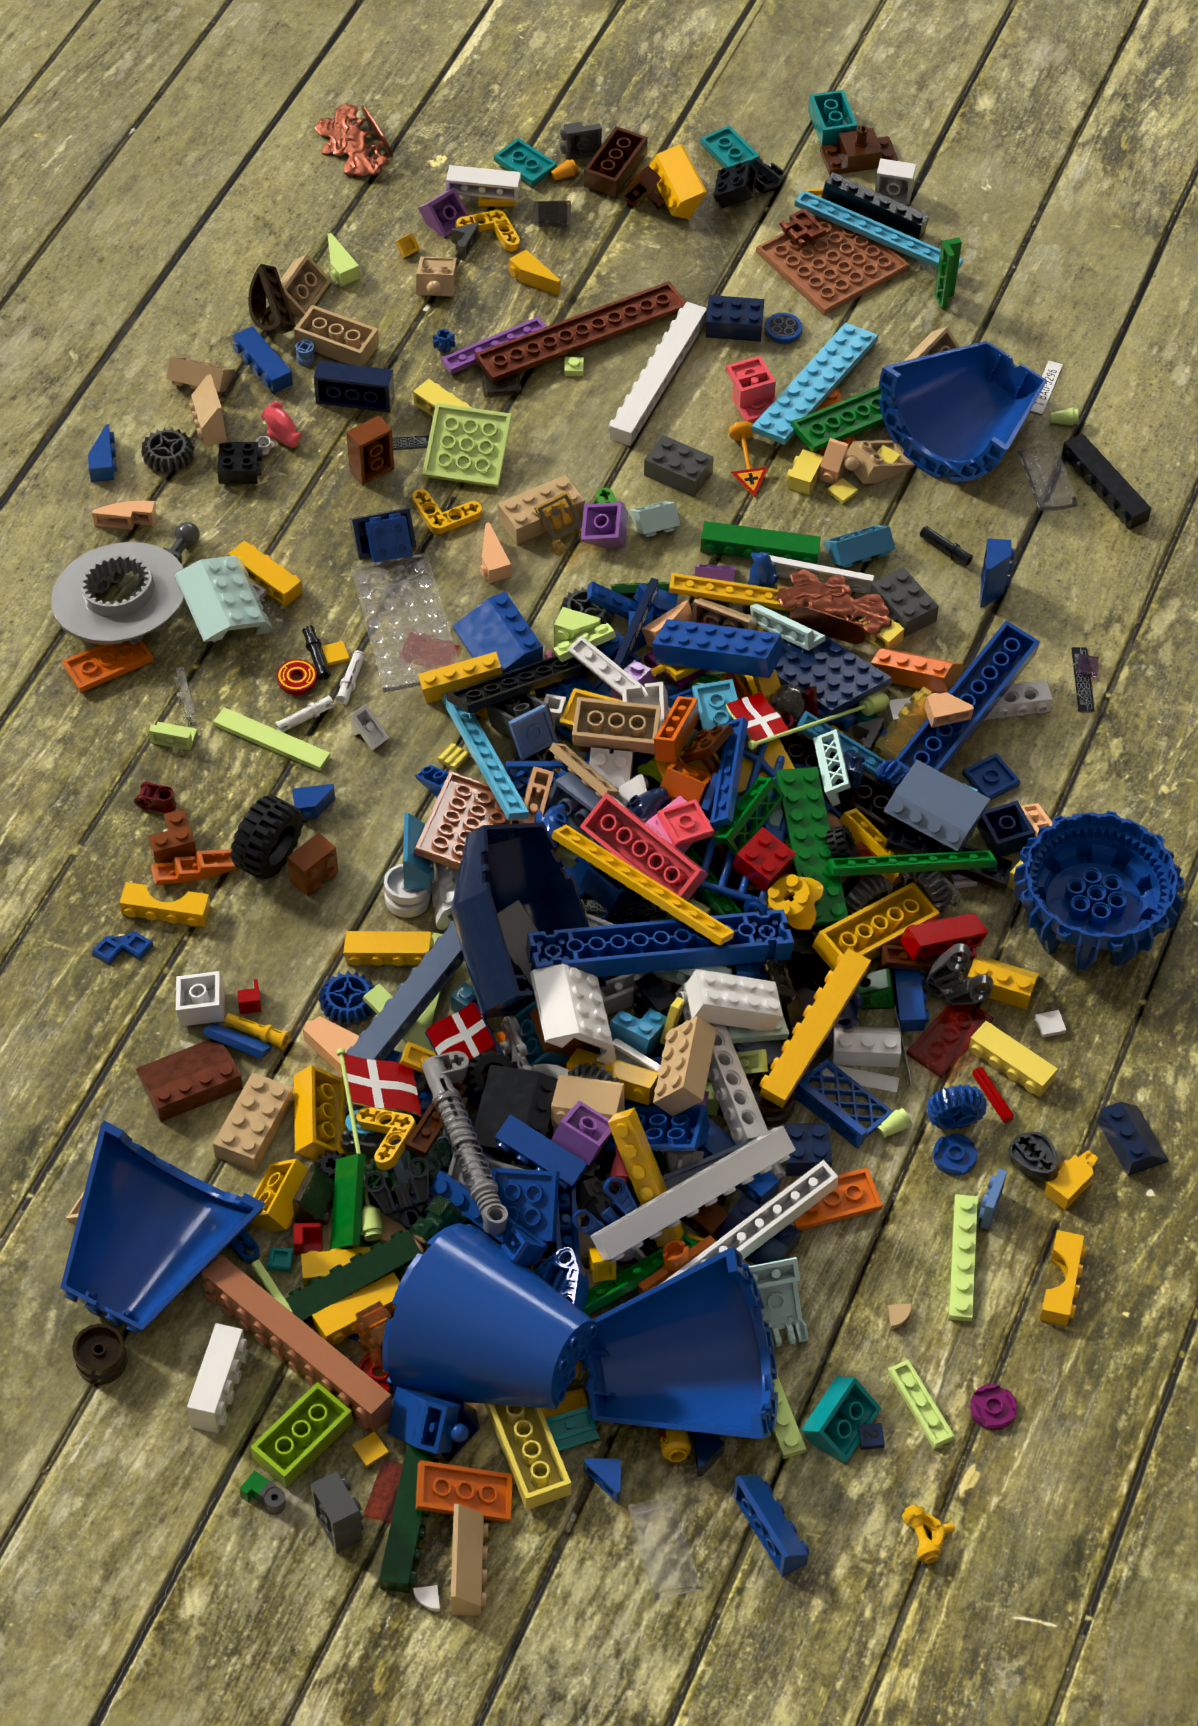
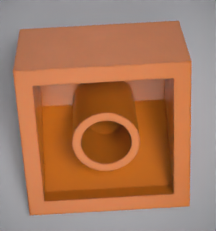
M677 759L676 762L667 767L660 787L667 789L670 799L681 796L687 802L696 799L700 805L707 793L713 774Z

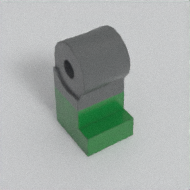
M255 1470L240 1487L241 1498L249 1502L253 1497L262 1503L271 1514H279L286 1507L283 1490Z

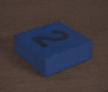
M881 1423L858 1425L861 1450L885 1447Z

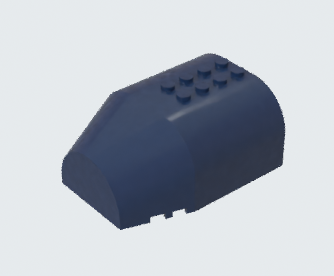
M544 822L483 825L469 833L465 839L451 914L480 1015L483 1018L515 1015L523 1009L518 1005L517 1001L526 998L529 1002L528 996L533 995L532 990H529V988L519 991L518 984L525 981L526 978L524 974L515 975L497 913L519 900L538 932L545 931L546 935H553L554 930L589 927L577 883L573 876L568 878L563 867L566 863L564 859L558 860L553 850L557 846ZM597 977L600 989L607 987L605 978Z

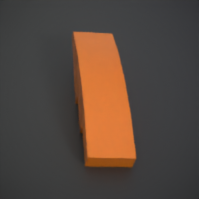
M232 849L197 851L195 856L174 857L172 863H152L151 871L155 885H165L209 878L240 868L236 867L231 860L230 852Z

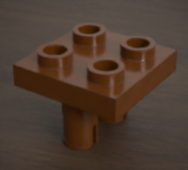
M730 724L724 726L717 725L710 730L703 729L696 734V739L685 747V752L680 756L684 763L701 760L710 774L717 772L720 764L714 757V754L716 753L719 760H721L723 743L733 733L734 729Z

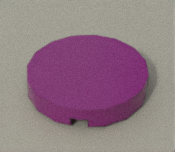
M996 1384L984 1385L974 1392L969 1406L974 1421L981 1427L989 1430H1002L1008 1427L1015 1419L1017 1403L1013 1394L1008 1389L1005 1390Z

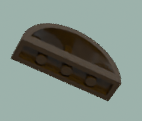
M260 264L252 278L249 289L248 305L250 316L254 324L261 330L279 334L287 333L296 325L277 269L273 266ZM266 297H267V300H268V303H269V306H268L267 308H266ZM271 313L274 318L273 324L270 322L268 316Z

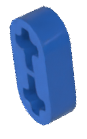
M244 1229L239 1234L241 1242L235 1238L229 1244V1247L242 1262L252 1264V1262L260 1258V1250L258 1244ZM245 1247H246L250 1252L253 1251L254 1254H253V1255H250L249 1253L246 1254V1252H245Z

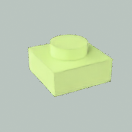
M565 357L564 376H583L584 357Z

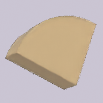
M911 1303L888 1305L890 1329L900 1327L908 1319Z

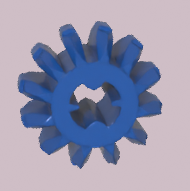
M888 759L877 767L875 778L896 790L908 770L898 764L897 761Z

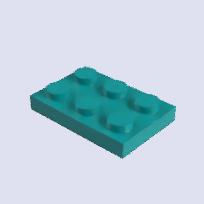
M730 125L700 138V144L724 168L747 160L754 164L755 159H760V155Z
M519 138L494 155L496 163L508 171L521 172V179L532 187L557 167L556 162Z

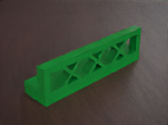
M959 237L941 242L934 295L942 310L947 309L948 299L954 296L962 245Z
M758 777L735 806L732 823L720 826L714 836H712L717 844H727L735 856L760 830L785 797L773 778ZM773 790L776 797L772 802H769V793ZM763 804V814L761 817H758V807ZM749 819H752V828L749 832H746V823ZM737 835H740V844L737 847L733 840Z

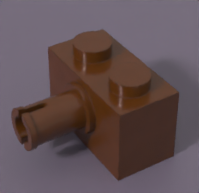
M647 166L628 182L620 196L632 207L647 197L658 208L664 202V199L654 188L661 177Z
M714 1203L706 1207L704 1204L698 1208L699 1212L688 1218L687 1216L680 1218L683 1223L702 1237L706 1238L711 1235L716 1239L729 1213L721 1205Z

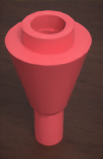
M615 1142L616 1156L614 1157L609 1177L621 1178L627 1184L630 1177ZM614 1181V1184L620 1185L618 1181Z

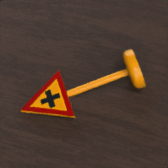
M741 421L731 425L728 432L731 439L742 442L747 470L730 473L755 498L768 467L751 468L746 440L754 435L751 432L753 423Z

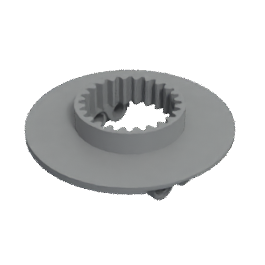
M122 542L99 547L73 561L56 580L51 594V607L54 617L67 633L86 642L121 644L124 641H129L131 644H137L145 634L155 632L158 627L173 619L177 610L180 609L185 598L175 574L184 568L173 554L152 544ZM132 571L134 575L138 573L139 577H143L145 580L144 586H141L142 592L137 591V596H130L128 601L123 599L122 603L115 601L113 604H110L107 601L103 604L102 600L97 602V599L94 597L96 593H104L112 582H120L124 578L125 572L128 574Z

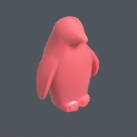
M272 402L264 409L261 418L266 420L268 435L288 447H297L302 432L296 433L295 424L289 414L282 409V403Z

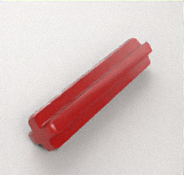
M981 1066L975 1068L972 1075L1004 1123L1012 1121L1014 1117L1013 1112L984 1068Z

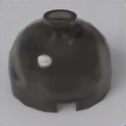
M793 684L782 685L774 694L770 695L768 703L775 711L785 716L783 721L788 722L786 717H790V715L793 716L794 721H799L805 706V699H802V693L805 694V689L802 686Z

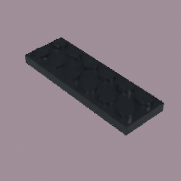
M893 819L885 845L886 849L903 855L954 852ZM965 845L962 852L982 850ZM994 855L997 860L996 868L947 871L970 878L972 881L989 885L994 889L1005 891L1009 881L1012 861Z

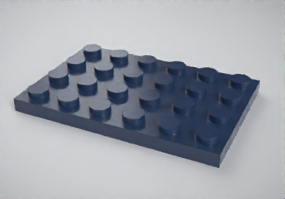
M826 636L824 642L809 651L785 639L782 640L784 653L775 667L780 684L830 716L838 714L892 684L891 676Z

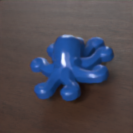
M582 673L581 676L570 677L561 683L548 685L544 688V693L566 697V702H568L574 688L582 690L583 687L585 690L592 689V683L585 681L587 674Z

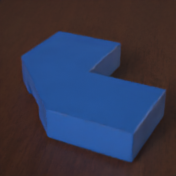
M130 932L127 935L114 937V935L106 936L92 951V955L109 966L122 951L141 960L153 947V941L137 932Z

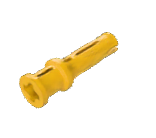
M228 1013L224 1021L225 1026L260 1038L263 1043L269 1042L277 1045L281 1050L286 1048L290 1040V1031L285 1030L283 1032L275 1029L273 1025L268 1024L264 1026L232 1013Z

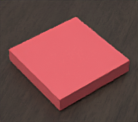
M696 799L657 812L658 819L676 848L714 836L715 831Z

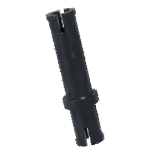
M924 526L920 531V537L946 552L948 557L955 558L965 566L971 563L973 555L961 549L959 544L950 542L928 526Z
M310 625L311 631L306 626L302 629L306 640V649L310 651L318 678L323 680L324 676L326 680L331 676V672L321 649V640L317 638L314 626Z

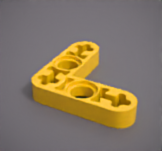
M494 210L464 216L456 221V228L477 223V221L485 222L484 224H479V232L493 229L505 250L514 252L519 249L520 238L503 211ZM505 229L509 232H502L500 230Z
M418 489L412 494L413 506L430 531L437 535L474 522L482 516V506L476 501L467 502L441 512L426 490ZM428 509H432L435 511L433 514L425 513V511ZM455 515L461 517L459 520L451 519V517Z
M373 1107L361 1108L356 1113V1119L360 1128L387 1134L377 1149L374 1159L379 1169L389 1170L396 1165L403 1154L405 1143L417 1126L413 1116ZM391 1119L390 1123L381 1124L384 1120ZM401 1140L400 1143L391 1145L392 1141Z

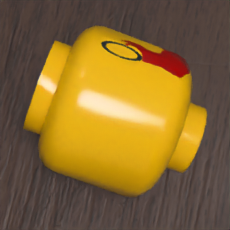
M665 1429L659 1435L660 1449L665 1459L671 1462H681L691 1453L692 1447L688 1431Z

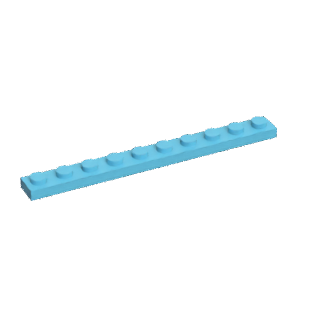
M805 190L795 200L794 206L800 209H805L807 212L938 268L941 250ZM962 258L959 259L958 269L961 267L963 263Z
M443 693L442 702L507 820L528 819L529 811L474 713H467L448 702L446 693Z

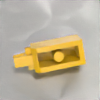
M1087 1150L1079 1157L1074 1155L1070 1160H1064L1059 1167L1058 1176L1052 1181H1045L1044 1195L1066 1210L1091 1184L1093 1168L1098 1161V1157Z

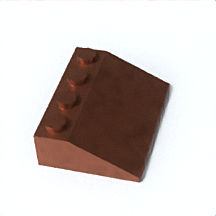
M213 1039L206 1040L136 1068V1072L160 1122L243 1089L241 1075L233 1058L223 1043Z

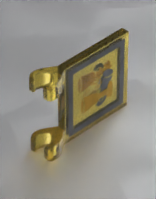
M568 491L534 507L556 555L566 551L565 545L560 540L561 538L578 530L581 539L583 520Z

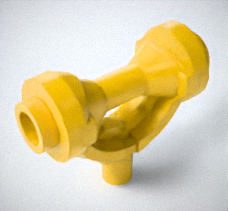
M918 1505L908 1506L902 1514V1519L906 1525L911 1526L915 1530L918 1537L917 1557L919 1561H925L926 1564L933 1563L939 1559L938 1556L941 1554L940 1548L943 1545L945 1534L954 1532L955 1526L952 1522L941 1524L939 1519L926 1513L923 1507H918ZM924 1526H927L932 1533V1540L928 1538Z

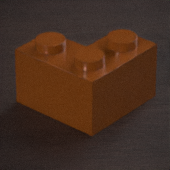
M181 809L165 813L164 820L167 831L148 836L154 862L172 863L174 857L195 856V841L185 810Z

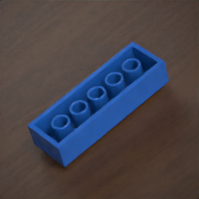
M675 619L666 620L652 643L655 663L770 678L784 653L780 633Z

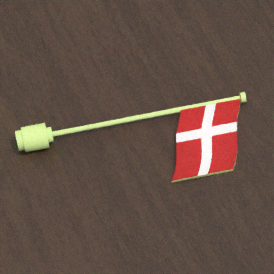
M878 691L861 700L859 707L791 730L788 729L781 716L767 702L763 692L726 704V707L734 720L745 717L748 720L746 733L750 740L748 747L755 749L757 745L860 710L866 716L882 712L889 706V698L887 694Z
M344 1048L336 1050L337 1056H340L356 1154H361L352 1103L383 1110L404 1111L422 1116L413 1069L399 1062L370 1060L348 1055ZM364 1186L363 1194L366 1206L362 1207L361 1235L364 1236L366 1241H376L382 1238V1233L384 1232L381 1211L379 1208H375L374 1205H370L368 1191Z

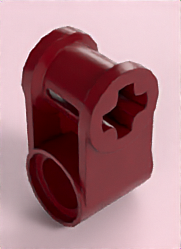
M146 781L141 784V791L134 799V803L142 809L163 813L173 812L177 806L174 791L171 787Z

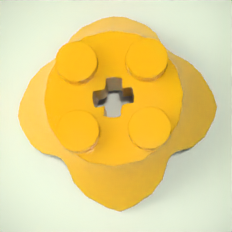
M794 874L784 875L768 889L767 906L771 907V910L784 909L788 924L798 930H811L816 920L814 904L821 899L824 887L820 882L810 877H799ZM793 896L794 900L790 902L788 899Z

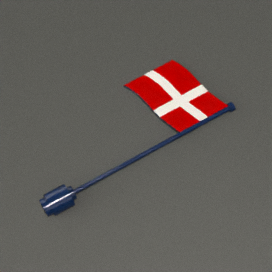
M471 996L468 999L470 1004L462 1010L435 1022L425 1031L436 1055L460 1051L465 1053L469 1061H471L480 1053L486 1052L493 1046H495L497 1052H502L486 1019L480 1015L475 996ZM546 1133V1137L551 1140L553 1134Z

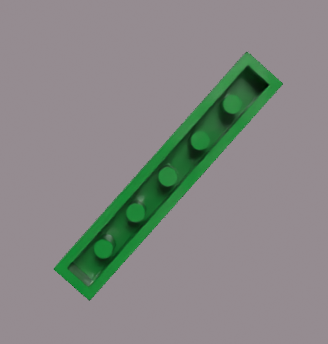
M704 521L700 551L752 558L751 553L765 552L771 556L817 564L821 537Z

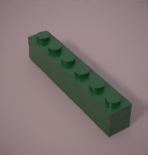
M400 1230L390 1236L391 1240L384 1244L382 1241L370 1247L371 1251L364 1255L362 1253L356 1254L350 1258V1263L343 1267L339 1264L330 1269V1274L323 1278L317 1276L309 1281V1286L303 1289L298 1287L289 1292V1297L286 1298V1301L293 1314L306 1324L313 1320L312 1315L392 1272L396 1273L409 1266L418 1253L422 1254L409 1230L405 1232Z
M407 1445L379 1578L380 1589L409 1593L410 1586L416 1583L417 1570H414L415 1562H420L422 1548L418 1546L419 1541L424 1540L426 1525H423L424 1517L428 1518L430 1512L415 1509L418 1463L420 1460L439 1463L435 1453Z

